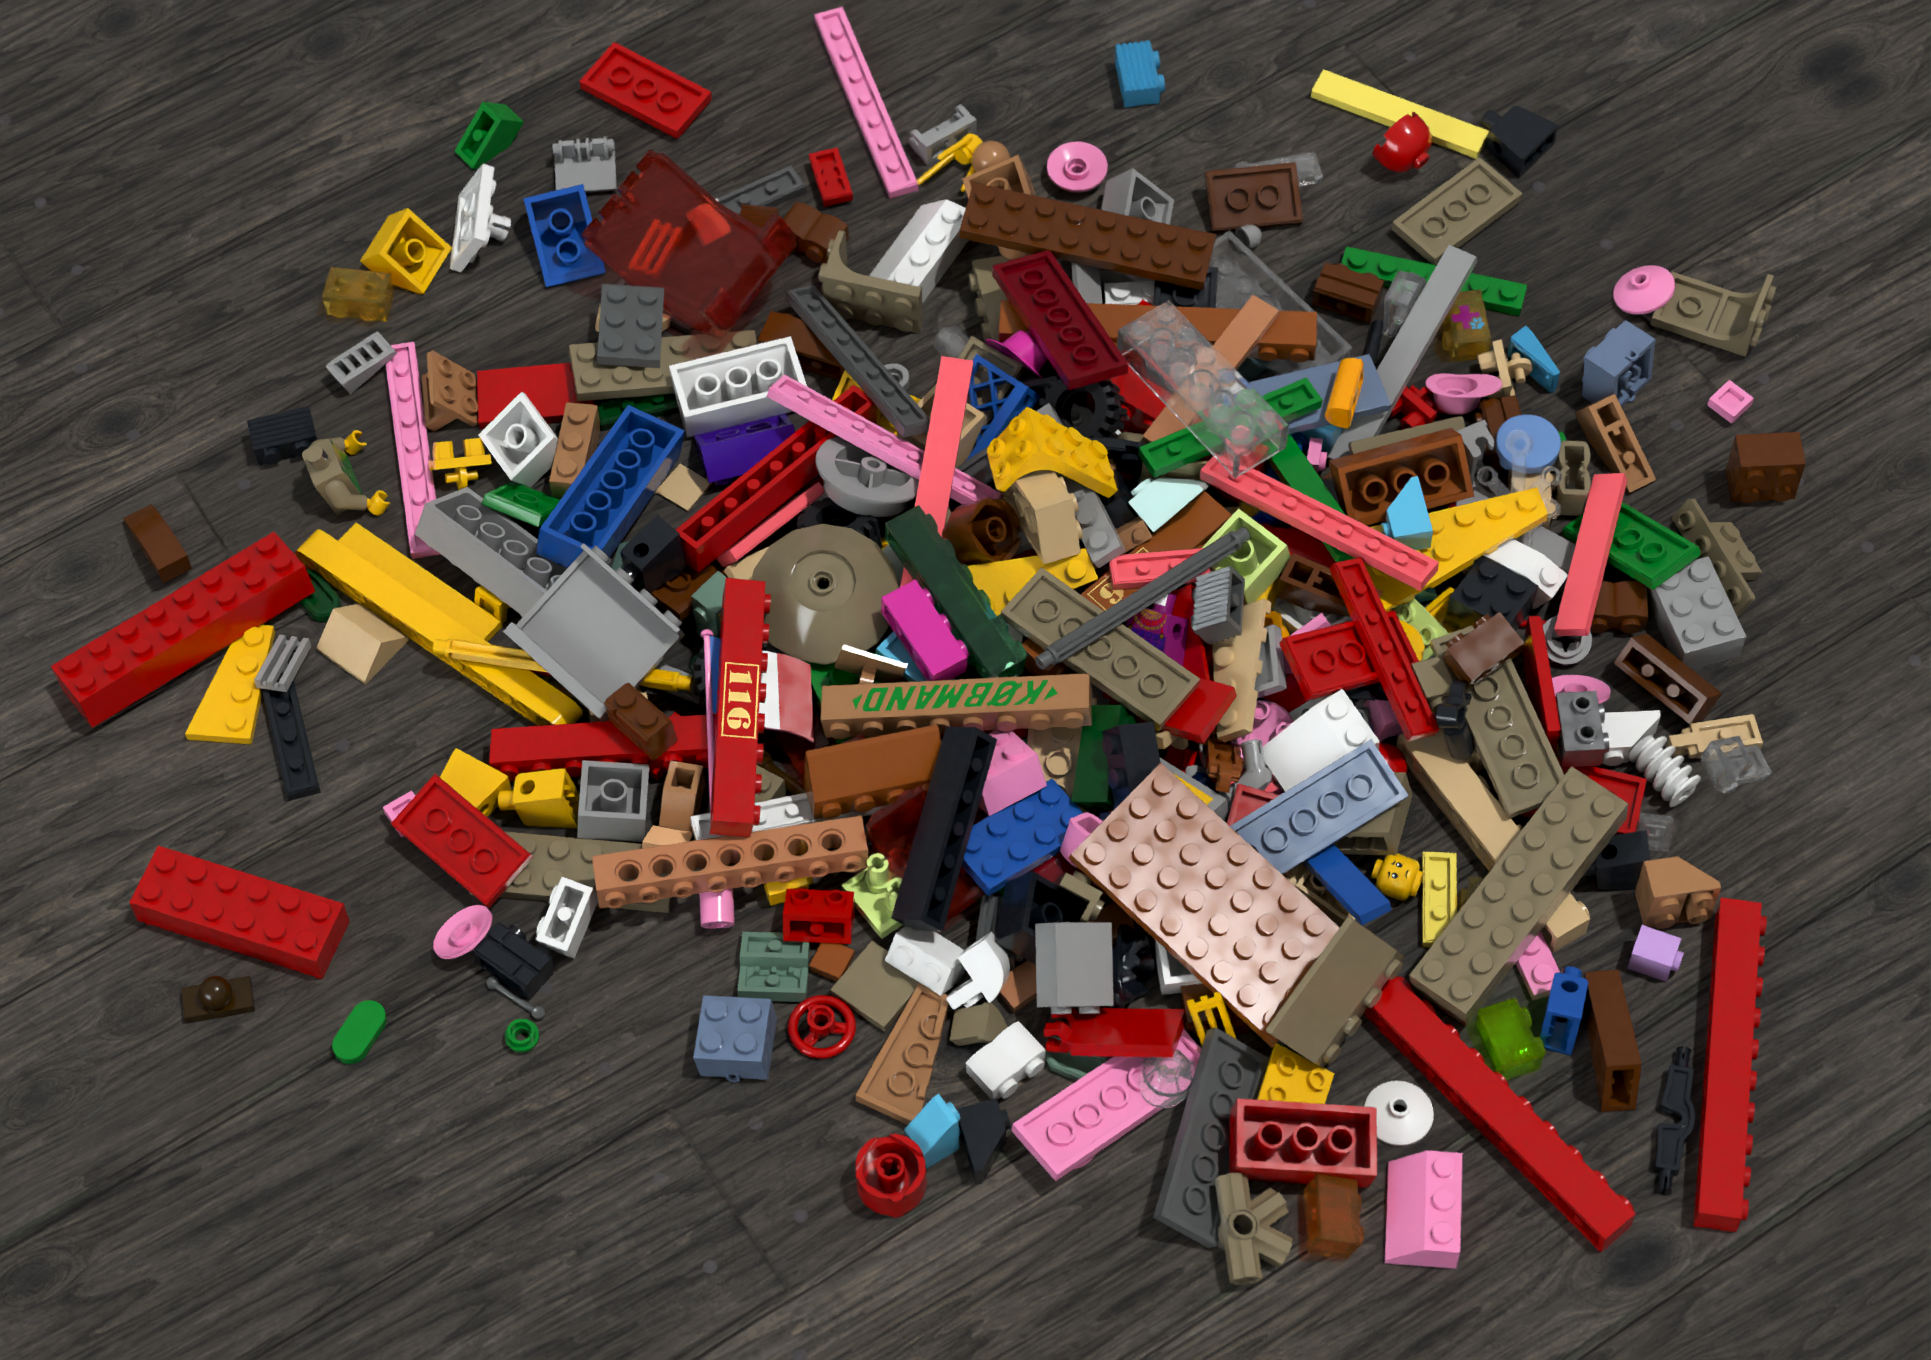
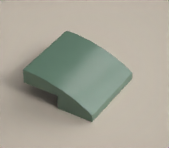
M742 932L738 997L763 998L782 1002H802L807 999L810 942L783 941V933Z

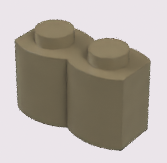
M1563 440L1561 443L1554 471L1557 484L1554 500H1557V513L1559 515L1580 516L1585 511L1591 479L1588 472L1590 449L1584 441Z

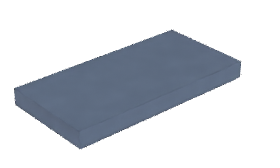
M1370 354L1354 357L1362 359V362H1364V381L1353 419L1390 411L1391 403ZM1340 361L1250 382V393L1253 399H1256L1307 377L1323 400L1322 408L1267 430L1269 439L1331 425L1325 418V411Z

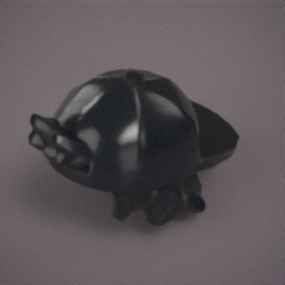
M1125 924L1119 925L1116 945L1112 946L1114 1006H1110L1111 1008H1124L1125 1004L1132 1003L1135 998L1148 993V988L1143 985L1153 976L1152 972L1157 969L1155 948H1153L1154 943L1151 942V937L1144 934L1140 939H1136L1131 927Z

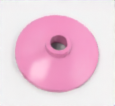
M1085 142L1063 144L1050 154L1047 161V173L1051 181L1059 188L1070 192H1085L1097 187L1105 179L1108 168L1106 157L1102 151Z
M1654 265L1641 266L1627 272L1618 280L1614 288L1613 297L1616 305L1622 311L1638 315L1647 314L1663 307L1671 299L1675 291V281L1672 274L1665 268Z
M1562 675L1552 678L1555 696L1556 693L1596 691L1598 704L1610 698V687L1596 678L1583 675Z
M473 905L462 909L449 918L440 928L434 939L433 949L435 953L442 959H453L474 950L491 927L492 914L489 909L483 905Z

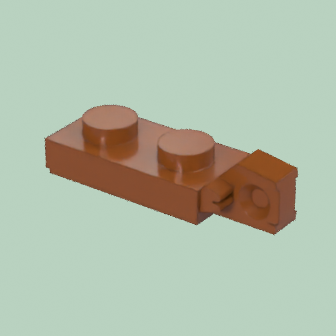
M1208 740L1205 749L1206 774H1208V777L1216 779V791L1229 793L1231 781L1238 782L1240 780L1242 772L1241 748L1236 745Z

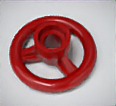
M828 995L812 996L800 1002L792 1011L788 1020V1035L794 1047L804 1055L818 1059L830 1058L840 1054L851 1044L856 1032V1020L849 1006L842 1000ZM830 1007L837 1009L843 1015L845 1023L835 1021L834 1012ZM808 1010L807 1023L810 1033L802 1040L798 1033V1022L803 1013ZM818 1022L827 1023L825 1026L816 1025ZM830 1033L843 1035L842 1039L831 1047H813L820 1037H826Z

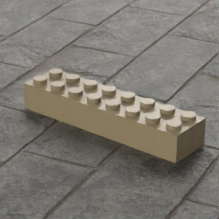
M1571 766L1410 973L1409 978L1412 990L1467 1027L1625 822L1628 814V803Z

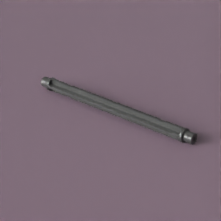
M1241 527L1235 532L1230 531L1044 648V652L1035 657L1036 664L1040 669L1044 670L1050 665H1056L1240 549L1243 543L1250 540V533L1245 527Z

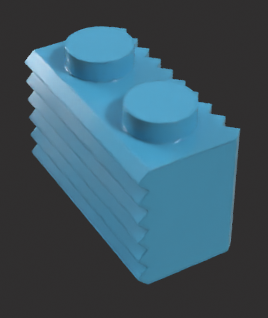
M1149 40L1139 43L1134 42L1133 44L1131 42L1128 44L1123 43L1122 45L1117 44L1115 46V66L1124 107L1160 103V93L1165 92V82L1163 74L1158 75L1156 70L1160 69L1158 51H1152Z

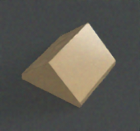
M359 603L332 610L316 648L319 653L366 685L409 639L408 636Z

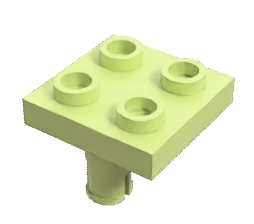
M897 849L886 856L880 853L871 855L867 860L868 868L842 884V891L854 892V906L881 939L903 925L891 919L907 865V861Z

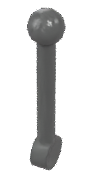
M490 976L487 979L486 985L489 989H497L532 1014V1018L535 1021H542L545 1018L546 1014L543 1007L532 1006L501 985L497 977Z

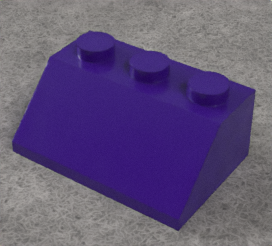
M784 413L695 435L694 441L706 479L709 483L714 482L715 485L732 482L733 477L746 473L795 433L794 424Z

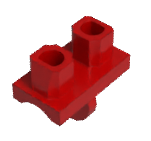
M1414 385L1410 388L1406 386L1388 418L1394 417L1399 412L1404 414L1406 417L1401 420L1402 429L1433 423L1437 416V412L1434 410L1436 404L1431 400L1433 392L1426 386L1420 390Z

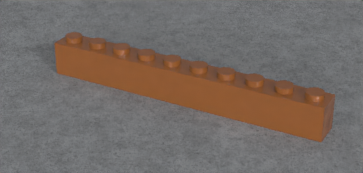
M1001 300L1000 343L1019 330L1029 331L1009 300ZM1087 303L1121 353H1131L1136 356L1157 354L1171 358L1183 355L1196 356L1203 359L1241 310ZM1279 311L1277 319L1246 358H1259L1262 361L1285 359L1298 363L1306 362L1307 360L1314 361L1317 312Z

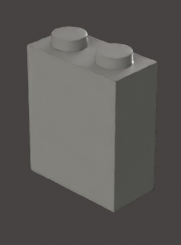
M1112 923L1035 924L1037 1007H1051V1014H1072V1007H1079V1013H1100V1006H1114Z

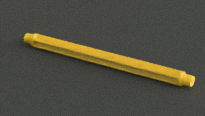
M450 638L448 640L435 639L433 644V653L445 655L446 658L473 662L479 661L493 665L547 672L523 649L485 645ZM654 669L640 685L678 692V689L691 691L693 677L681 675L680 672Z

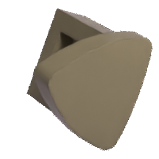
M992 1002L955 1009L950 1041L956 1046L981 1042L991 1043L1008 1026Z

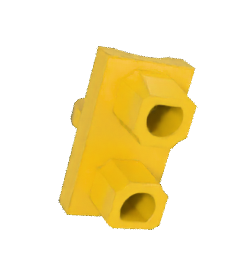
M481 438L462 440L464 457L454 458L452 441L433 443V460L428 461L429 471L455 468V473L445 474L446 483L456 482L459 490L467 487L468 481L478 480L477 470L466 471V467L492 464L491 454L485 455Z

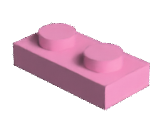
M1540 931L1515 963L1532 1001L1549 996L1554 973L1560 972Z

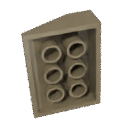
M1348 916L1265 1031L1316 1065L1324 1068L1326 1064L1333 1063L1341 1052L1340 1045L1346 1036H1352L1358 1030L1362 1023L1360 1017L1368 1007H1374L1382 996L1381 988L1387 980H1393L1398 975L1403 966L1401 961L1405 956Z

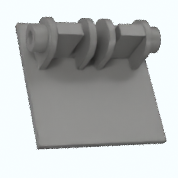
M605 136L604 138L592 139V142L589 141V138H586V143H581L580 138L576 140L577 143L575 144L574 140H558V143H553L556 190L580 184L584 185L585 193L617 190L615 142L613 139H607V136Z

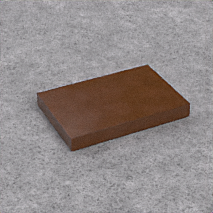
M1296 162L1205 171L1211 233L1236 231L1237 228L1244 225L1267 228L1303 223Z

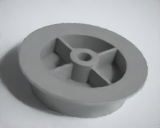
M839 436L824 442L817 451L815 459L816 468L824 479V489L827 495L837 505L848 511L873 517L893 516L905 511L910 506L912 499H915L917 496L919 480Z

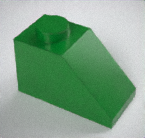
M482 102L457 145L455 152L472 169H478L482 164H485L511 146L524 121L506 104Z

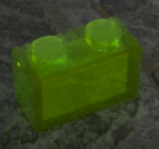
M1513 997L1510 1000L1507 999L1504 1002L1500 1001L1497 1004L1478 1009L1475 1025L1497 1072L1508 1080L1541 1068L1543 1056L1546 1055L1545 1047L1539 1036L1534 1037L1530 1029L1532 1020L1525 1006L1520 1007L1517 999Z

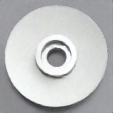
M1389 1081L1377 1086L1368 1095L1364 1107H1377V1139L1391 1146L1403 1147L1415 1144L1427 1135L1432 1126L1434 1112L1430 1099L1424 1091L1409 1082ZM1395 1105H1402L1406 1110L1404 1112H1397L1393 1107Z

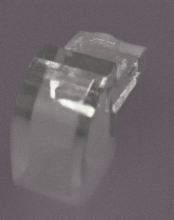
M1740 736L1711 741L1701 756V761L1715 789L1721 793L1734 792L1737 786L1741 784L1767 780L1772 773L1759 746L1745 747Z

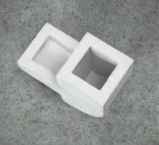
M992 931L964 949L958 956L959 961L971 978L952 990L946 998L953 1009L962 1004L968 1008L979 1001L983 995L990 1003L1005 986L1010 972L1009 959L1002 945L995 942L996 937Z

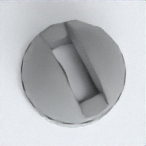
M1244 225L1236 229L1235 238L1243 251H1248L1259 245L1262 233L1258 227Z

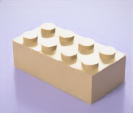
M1034 471L1017 479L1005 492L1000 491L1004 495L1002 500L1009 503L1018 515L1020 529L1043 564L1081 553L1079 540L1083 538V533L1078 520L1075 519V513L1079 511L1075 495L1067 492L1063 477H1057L1055 471Z

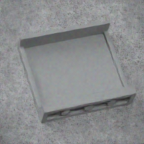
M583 543L580 547L584 551L516 625L511 622L503 632L604 722L609 719L608 712L604 706L606 699L625 683L629 682L633 687L637 688L685 634L678 628L682 622L669 610L662 614L655 607L658 601L644 588L640 593L630 585L634 579L622 568L619 567L614 571L606 564L610 558L596 545L591 550Z

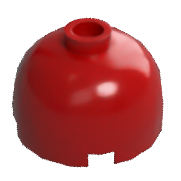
M1412 112V117L1406 114L1383 135L1386 138L1384 145L1381 147L1377 143L1372 152L1373 157L1390 171L1397 173L1407 172L1414 167L1419 170L1430 159V156L1427 154L1432 146L1430 129L1416 112Z

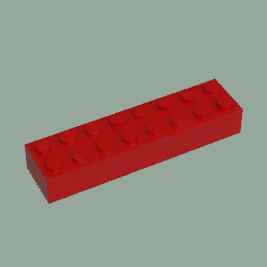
M272 532L50 667L65 695L93 728L244 636V632L262 625L315 592L305 565L275 532Z

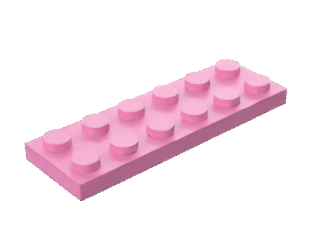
M1183 1029L1173 1058L1112 1057L1013 1123L1011 1131L1051 1177L1057 1181L1188 1092L1191 1088L1202 1048Z

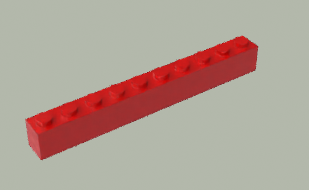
M1721 897L1715 912L1693 1226L1736 1232L1741 1220H1747L1749 1200L1743 1199V1190L1749 1187L1751 1167L1745 1166L1746 1155H1751L1753 1135L1747 1134L1748 1123H1753L1755 1103L1749 1102L1750 1091H1755L1757 1071L1751 1070L1752 1060H1756L1758 1056L1759 1039H1753L1754 1028H1759L1761 1008H1755L1756 997H1761L1763 977H1757L1758 967H1762L1764 962L1765 947L1759 946L1760 936L1764 937L1767 917L1761 916L1762 903Z
M1396 976L1393 980L1388 979L1381 988L1382 996L1374 1007H1368L1363 1015L1600 1252H1603L1632 1226L1636 1213L1630 1201L1623 1195H1617L1608 1186V1181L1598 1170H1592L1583 1161L1581 1153L1574 1146L1567 1145L1558 1136L1557 1130L1547 1120L1542 1121L1533 1112L1534 1110L1530 1102L1523 1096L1518 1097L1509 1088V1084L1502 1074L1497 1071L1493 1072L1485 1064L1482 1055L1475 1048H1469L1460 1039L1457 1030L1451 1024H1445L1436 1015L1435 1009L1428 1001L1420 1000L1412 992V988L1405 978Z

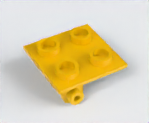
M1276 1043L1273 1047L1257 1100L1325 1104L1334 1073Z

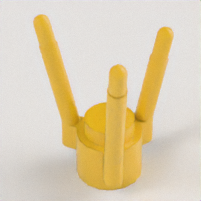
M968 133L962 140L944 150L937 156L941 161L917 179L918 186L953 159H956L963 165L971 164L973 152L978 145L983 143L978 136ZM971 165L967 176L976 173L973 165ZM964 183L961 187L962 192L966 191Z

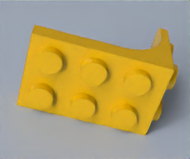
M1026 407L1018 416L1014 417L1009 426L997 438H994L987 448V456L996 489L1001 492H1005L1023 475L1039 470L1058 472L1107 498H1110L1117 491L1113 477L1114 472L1111 469L1107 456L1108 452L1101 442L1097 440L1092 441L1082 436L1076 429L1072 427L1067 428L1056 422L1050 415H1042L1029 407Z

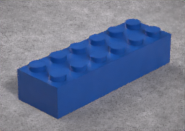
M628 405L539 529L536 554L568 568L584 551L580 547L584 543L591 550L596 545L610 558L680 457L685 431Z

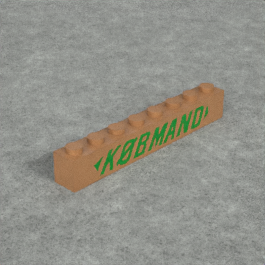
M1089 673L822 686L821 723L825 737H833L835 739H845L851 736L873 738L932 725H938L940 735L945 733L946 727H976L982 731L1001 730L1005 732L1027 728L1045 730L1049 727L1075 729L1082 726H1092V687Z

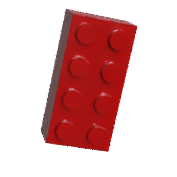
M1237 1098L1230 1110L1229 1173H1242L1247 1175L1248 1180L1369 1188L1377 1177V1107Z

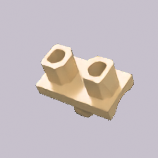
M1502 340L1493 341L1494 350L1478 355L1483 374L1499 371V376L1496 377L1501 380L1502 387L1499 391L1487 397L1492 399L1514 396L1515 390L1512 378L1516 379L1518 384L1524 383L1526 381L1525 376L1529 375L1532 371V363L1527 358H1521L1520 353L1512 354V360L1508 362Z

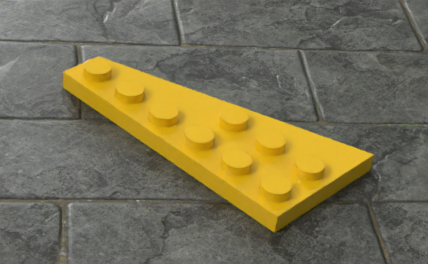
M1536 487L1428 513L1433 529L1431 548L1416 551L1438 561L1439 566L1436 574L1421 591L1366 563L1364 564L1375 588L1383 591L1380 599L1386 612H1389L1401 603L1405 605L1412 601L1415 595L1428 587L1434 588L1471 566L1474 560L1482 555H1489L1498 550V546L1509 539H1516L1547 521L1548 512L1539 489ZM1381 525L1370 527L1381 533Z

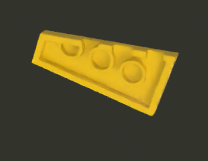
M1080 549L1081 553L1047 564H1043L1039 556H1031L952 568L965 602L991 623L993 618L1001 619V611L1041 567L1073 590L1098 580L1086 549Z
M260 625L252 627L244 632V636L231 643L185 732L187 740L252 744L262 698V689L256 688L254 679L272 649L275 636L274 626Z

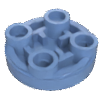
M1523 414L1514 416L1501 425L1497 433L1495 447L1500 458V465L1504 469L1515 470L1521 473L1545 474L1558 458L1561 439L1557 429L1548 420L1536 415Z

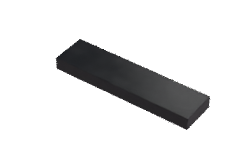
M294 679L287 692L262 689L288 801L321 793Z

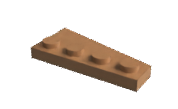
M918 984L856 1093L857 1102L906 1125H909L924 1107L949 1008V1002L946 1000L948 995L943 994L940 996L923 984Z

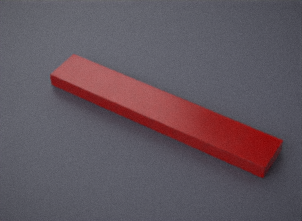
M1362 558L1333 563L1329 570L1407 742L1436 735L1440 729Z

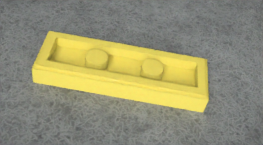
M1424 851L1422 853V872H1424L1422 878V947L1431 948L1457 914V853Z

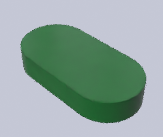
M366 1000L354 1007L332 1042L334 1054L340 1062L356 1064L365 1058L387 1023V1016L381 1004L376 1001Z

